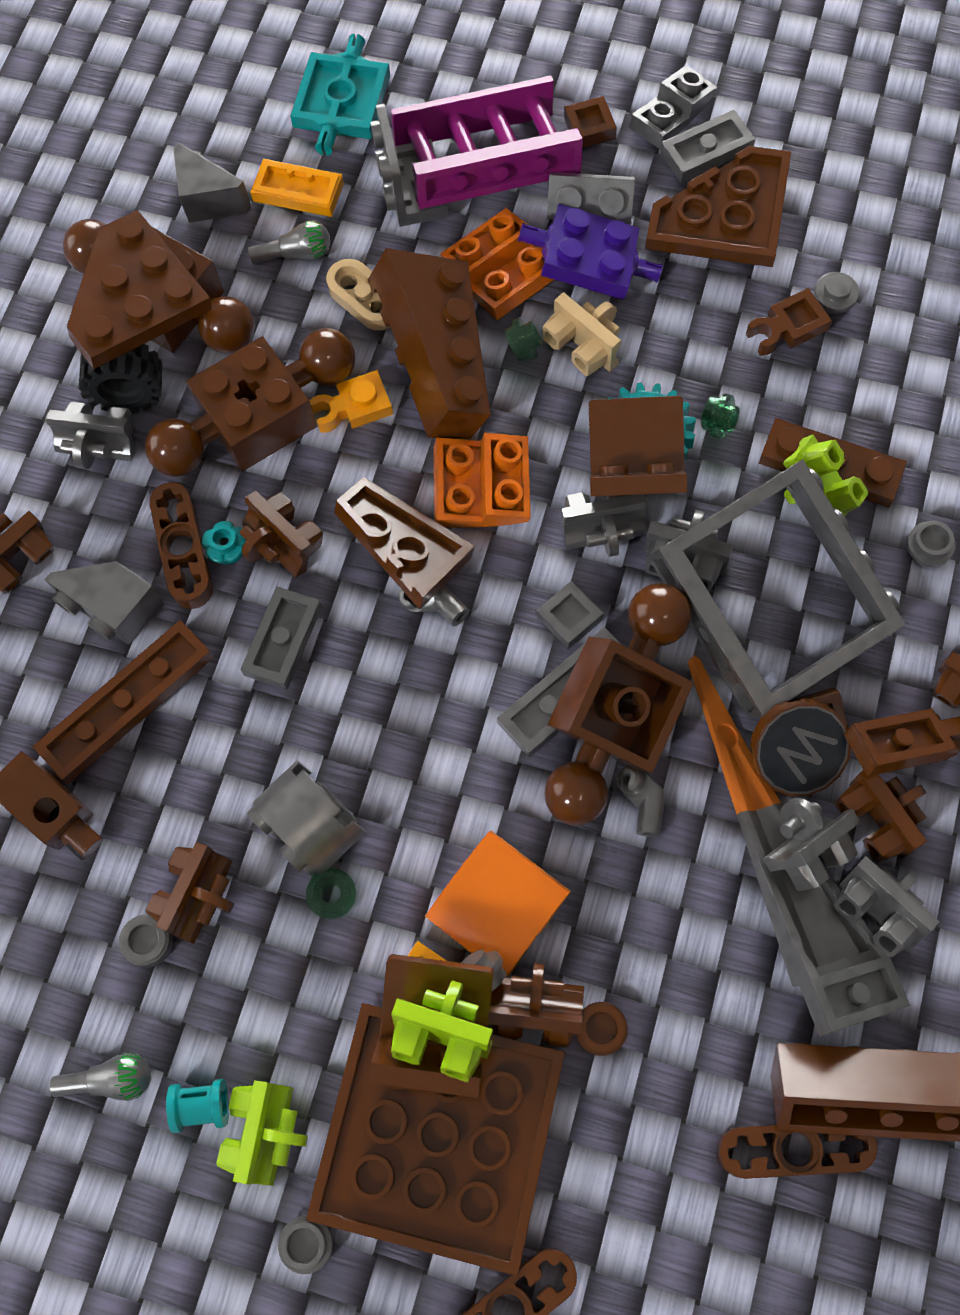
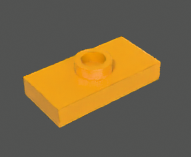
M263 158L250 193L254 202L332 217L344 181L342 174Z

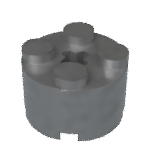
M296 760L252 802L254 807L247 812V815L266 835L271 833L276 839L285 843L279 850L298 871L301 872L304 869L313 877L316 873L322 875L366 831L357 824L356 818L323 783H316L310 777L312 772Z

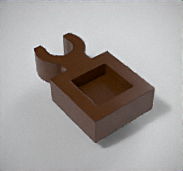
M806 288L771 305L768 313L769 318L759 317L752 320L748 324L746 336L751 338L757 334H764L768 337V339L760 342L758 348L759 355L764 356L772 353L776 349L778 342L783 339L792 349L828 331L832 320L810 289Z

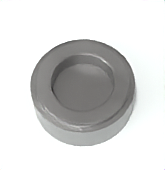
M147 914L139 915L129 920L121 930L119 948L123 957L130 963L140 967H153L163 962L170 954L173 946V935L155 927L157 921Z

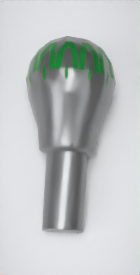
M306 221L290 232L279 236V240L249 247V256L253 264L281 257L285 259L317 260L327 253L330 246V235L321 223Z
M126 1052L100 1065L92 1066L85 1072L53 1076L50 1080V1092L53 1097L90 1093L92 1096H105L116 1100L130 1101L140 1097L149 1087L152 1078L151 1068L145 1058L136 1053Z

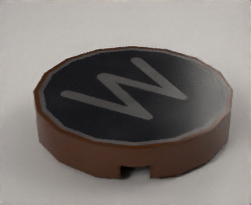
M799 698L802 701H793L791 703L785 701L775 705L760 718L751 735L750 748L752 749V762L755 771L773 790L787 796H809L825 790L841 776L850 759L851 747L844 736L848 730L846 723L832 708L814 699Z

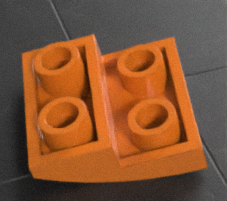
M507 208L440 253L441 257L468 262L473 298L497 321L555 280L541 276L544 263L542 248L521 241L518 242L522 223H527Z
M484 432L481 441L436 437L433 446L435 522L443 527L453 528L493 527L529 522L531 512L528 436Z
M489 831L444 888L425 917L471 953L478 950H484L485 953L497 951L503 958L502 967L506 971L505 977L508 978L538 935L544 931L571 891L493 831Z

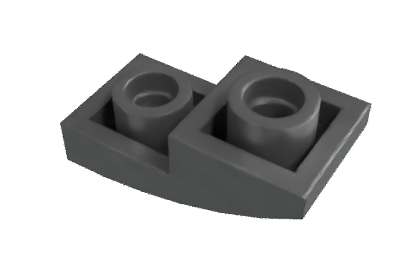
M684 66L661 82L656 98L632 114L629 128L658 149H661L663 141L677 136L701 112L715 95L717 86L705 79L699 72Z

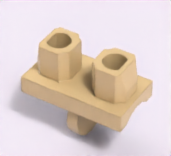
M564 292L554 300V314L543 326V340L554 350H560L570 340L575 342L579 347L572 352L571 361L585 376H589L602 366L610 372L619 364L616 353L621 345V339L617 337L621 328L613 322L617 312L616 307L608 301L602 303L597 308L590 302H586L581 307Z

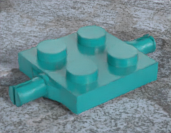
M355 33L349 36L344 53L329 55L311 52L290 117L293 128L320 132L315 150L321 155H324V151L326 156L332 154L334 142L338 135L370 140L373 136L370 122L377 121L378 119L376 105H380L383 102L390 78L389 63L370 61L361 56L366 41L360 34H357V38Z

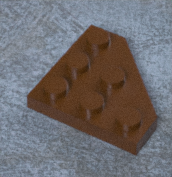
M748 146L736 153L735 159L723 167L717 169L714 166L689 181L687 188L673 197L669 198L666 195L654 202L645 249L773 267L791 151Z
M136 210L99 228L67 324V330L72 342L92 368L95 369L212 310L211 300L152 226Z

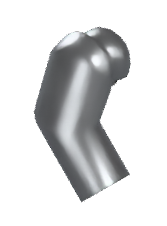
M445 585L421 609L413 603L402 589L399 591V602L404 608L413 612L438 611L452 626L462 623L469 614V609Z
M633 766L624 767L617 775V785L623 794L639 809L636 834L645 837H660L665 802L664 790L648 772Z

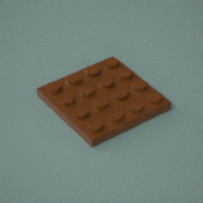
M362 1003L306 1221L518 1276L565 1052L492 1034L491 1050L488 1059L484 1058L478 1098L369 1083L370 1066L380 1036L382 1007Z

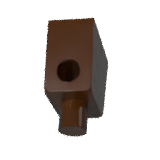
M21 751L0 771V804L42 843L57 850L66 846L81 861L90 856L102 843L103 838L87 824L94 815L92 811L41 763ZM60 808L58 817L51 822L53 812Z

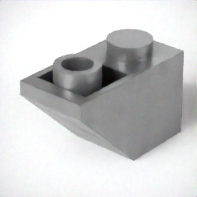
M117 561L50 572L44 579L57 593L52 598L56 604L74 617L81 611L91 618L87 624L108 641L116 636L130 645L164 604L152 585Z

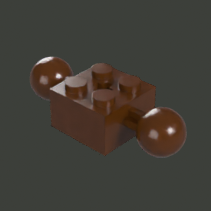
M95 219L77 221L69 227L64 236L63 250L69 264L80 273L84 274L99 228L106 225L101 221ZM152 227L208 294L212 310L151 341L174 353L198 324L202 340L216 352L230 354L248 345L253 337L255 327L252 313L240 300L227 296L220 297L224 289L214 262Z
M322 328L315 330L303 340L299 350V359L284 366L262 336L186 380L194 400L203 415L191 423L171 418L162 420L154 425L145 441V452L148 461L157 471L164 475L173 477L187 475L200 464L204 453V446L219 437L241 471H245L317 427L310 401L301 388L312 381L319 385L332 386L348 378L354 368L356 359L351 341L342 332L335 329Z
M664 583L650 584L639 590L632 598L628 609V621L634 636L628 648L612 639L588 637L551 715L548 726L583 743L575 762L565 763L556 768L547 779L544 797L549 811L555 818L565 824L575 826L588 824L603 812L608 800V788L602 772L609 757L626 765L653 773L694 682L654 662L660 647L678 641L686 633L691 622V607L686 596L672 585ZM621 702V707L618 710V703Z

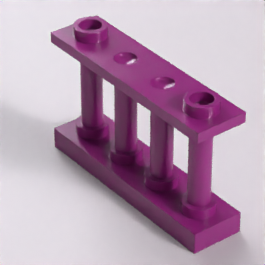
M547 76L391 109L394 146L412 143L419 160L418 163L412 164L415 199L419 209L549 181L550 172L581 174L583 138L578 128L557 132L550 116H553L554 81L552 77ZM533 120L540 136L517 141L510 125ZM493 129L500 145L477 150L470 134ZM453 138L460 154L436 159L429 139L435 142Z

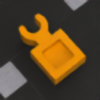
M378 370L336 384L339 394L332 397L321 394L309 400L313 414L323 410L330 412L327 416L316 419L321 433L333 431L345 419L349 420L353 429L393 415L392 406Z

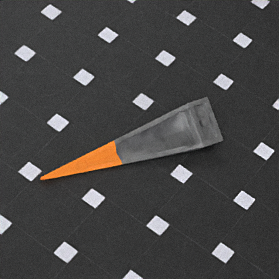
M694 655L688 660V666L792 987L799 986L819 1037L911 1006L891 958L874 944L872 938L874 934L861 918L857 922L847 920L834 908V903L841 890L828 872L829 879L815 889L797 891L786 869L769 871L763 858L789 839L780 832L782 825L780 810L783 804L775 791L755 771L752 753L733 722L701 660Z

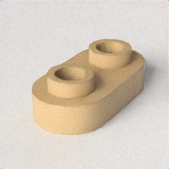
M343 259L334 263L329 268L326 276L331 297L367 328L372 330L390 328L385 326L381 313H374L376 310L382 309L383 306L378 293L372 292L368 282L372 271L363 263L354 259ZM348 285H355L353 289H344Z

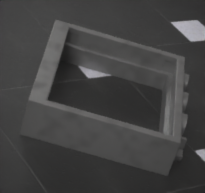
M803 459L647 556L663 583L676 587L686 596L691 607V628L748 719L762 717L775 705L791 700L906 625L899 614L900 606L898 601L889 591L884 590L874 574L875 567L873 561L865 551L857 547L849 534V524L839 510L832 507L823 492L824 486L821 478L813 469L807 467ZM787 487L872 623V626L770 691L683 551Z

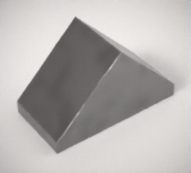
M178 142L173 148L178 195L188 222L192 223L247 214L251 209V204L244 181Z

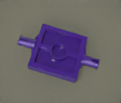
M559 203L553 222L547 230L522 223L518 242L521 241L542 248L544 263L541 276L622 300L625 299L633 275L657 283L663 264L639 258L636 248L639 234L638 227Z

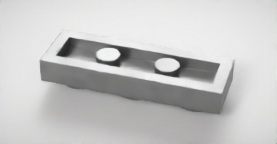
M605 627L593 636L612 639L620 643ZM585 644L497 717V724L529 758L560 732L547 724Z

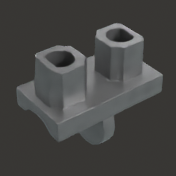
M69 402L64 411L49 410L45 418L47 425L51 427L53 432L55 452L72 454L73 462L77 468L89 469L95 457L132 461L136 453L132 439L134 426L131 413L127 408L112 407L108 410L106 416L93 415L92 409L85 403Z
M583 492L567 495L565 498V508H562L566 549L604 545L608 557L619 555V541L634 539L636 536L647 534V500L645 494L607 496V500L592 503L589 495Z
M695 510L691 522L674 517L671 526L651 520L644 552H647V556L663 545L701 523L705 512ZM718 530L683 551L708 591L711 590L719 575L724 576L734 546L716 540ZM646 556L645 572L660 577Z
M793 798L785 803L780 810L782 822L780 832L789 839L763 858L769 871L786 869L797 891L815 889L829 879V876L819 855H821L827 868L841 866L850 862L858 855L848 834L851 829L860 823L853 809L846 810L836 819H830L821 816L822 807L816 802L810 803L802 798Z
M865 856L838 885L841 892L834 903V908L847 920L857 922L865 913L879 925L880 929L872 938L874 944L888 957H894L904 949L909 952L940 922L922 906L924 902L909 890L918 879L911 871L899 881L885 867L881 870Z

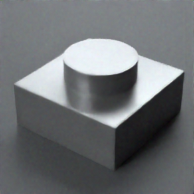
M572 581L536 610V617L567 649H570L603 620L604 614Z

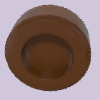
M607 1002L589 1004L583 1009L581 1034H576L577 1041L586 1052L592 1055H611L619 1050L626 1040L628 1032L627 1021L623 1013L613 1004Z

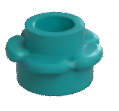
M230 521L216 523L214 528L207 530L202 537V546L207 550L206 556L211 561L222 565H231L238 562L243 557L242 547L246 542V539L240 535L242 528L235 527ZM222 539H228L226 545L220 544Z

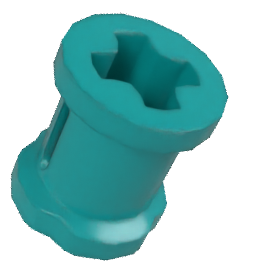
M216 1079L212 1085L182 1088L181 1084H170L166 1096V1115L171 1133H180L185 1126L214 1123L216 1128H221L228 1125L229 1097L225 1079Z

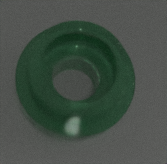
M520 317L512 321L513 325L505 329L507 340L519 361L528 357L531 360L538 358L537 348L542 345V340L536 327L531 321L525 324Z
M724 393L721 397L712 395L708 399L703 410L701 427L703 430L709 431L711 437L721 439L726 432L731 433L735 429L740 409L738 406H735L734 396Z
M334 868L328 869L322 875L315 874L306 889V900L310 909L317 916L329 920L345 916L353 908L357 896L356 886L351 877L344 871ZM332 886L340 888L341 895L336 902L327 903L324 901L323 896L327 888Z

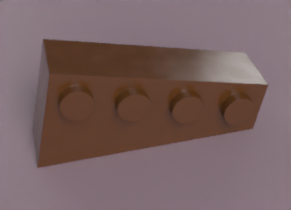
M386 248L370 274L368 282L372 292L378 293L383 307L380 313L386 327H391L398 345L395 349L400 365H404L409 373L412 381L409 389L426 434L429 438L440 437L470 440L491 414L468 262Z

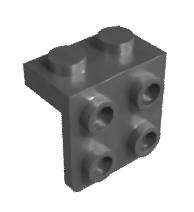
M385 104L376 105L378 120L370 123L375 148H383V150L375 151L379 174L382 177L383 183H390L383 185L387 210H396L399 227L449 217L447 204L419 209L415 199L412 165L419 162L412 143L394 146ZM429 139V143H430V145H431V147H432V150H433V152H434V148H433V144H432V139Z

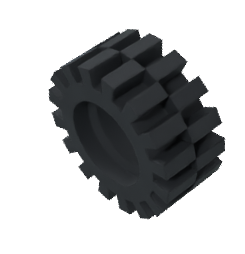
M143 344L93 369L81 353L79 373L80 395L83 399L88 398V403L92 406L100 403L101 410L107 412L112 407L127 408L131 414L139 413V407L147 411L151 409V404L157 405L159 397H161L162 359H158L159 354L155 350L149 352V346Z

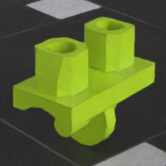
M814 435L805 437L799 442L800 446L784 461L783 464L788 469L803 459L807 467L813 469L821 478L824 486L823 492L832 507L839 510L844 517L848 512L859 507L868 495V490L860 478L853 476L842 480L836 471L845 461L844 452L836 440L818 443ZM786 489L784 492L785 499L789 504H796L792 495Z
M452 980L446 995L429 989L426 990L422 1005L439 1010L440 1012L397 998L391 1014L395 1028L391 1048L392 1057L413 1065H420L428 1040L447 1046L440 1067L441 1073L464 1082H469L479 1064L480 1058L488 1059L492 1046L491 1037L493 1029L455 1017H461L474 1022L479 1006L460 1000L463 984Z
M254 1080L253 1086H239L232 1089L228 1107L230 1116L246 1118L241 1140L225 1138L220 1144L216 1164L218 1167L234 1174L233 1182L248 1185L274 1186L278 1166L287 1167L291 1145L307 1146L308 1135L294 1133L298 1111L290 1110L294 1087Z

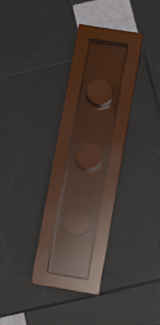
M179 620L32 747L60 779L69 785L211 661L214 656L192 631Z

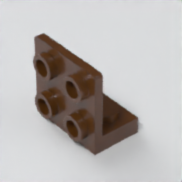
M681 396L597 399L589 402L591 497L687 493V473L685 472L683 398Z
M397 954L389 955L386 962L380 1036L371 1061L369 1083L478 1098L484 1058H480L479 1064L469 1082H464L441 1073L440 1067L447 1046L428 1040L420 1065H413L392 1057L391 1052L395 1030L391 1014L397 998L440 1012L439 1010L422 1005L426 990L429 989L446 995L448 987L453 980L463 984L460 1000L479 1006L474 1022L461 1017H455L488 1028L494 977L493 968Z

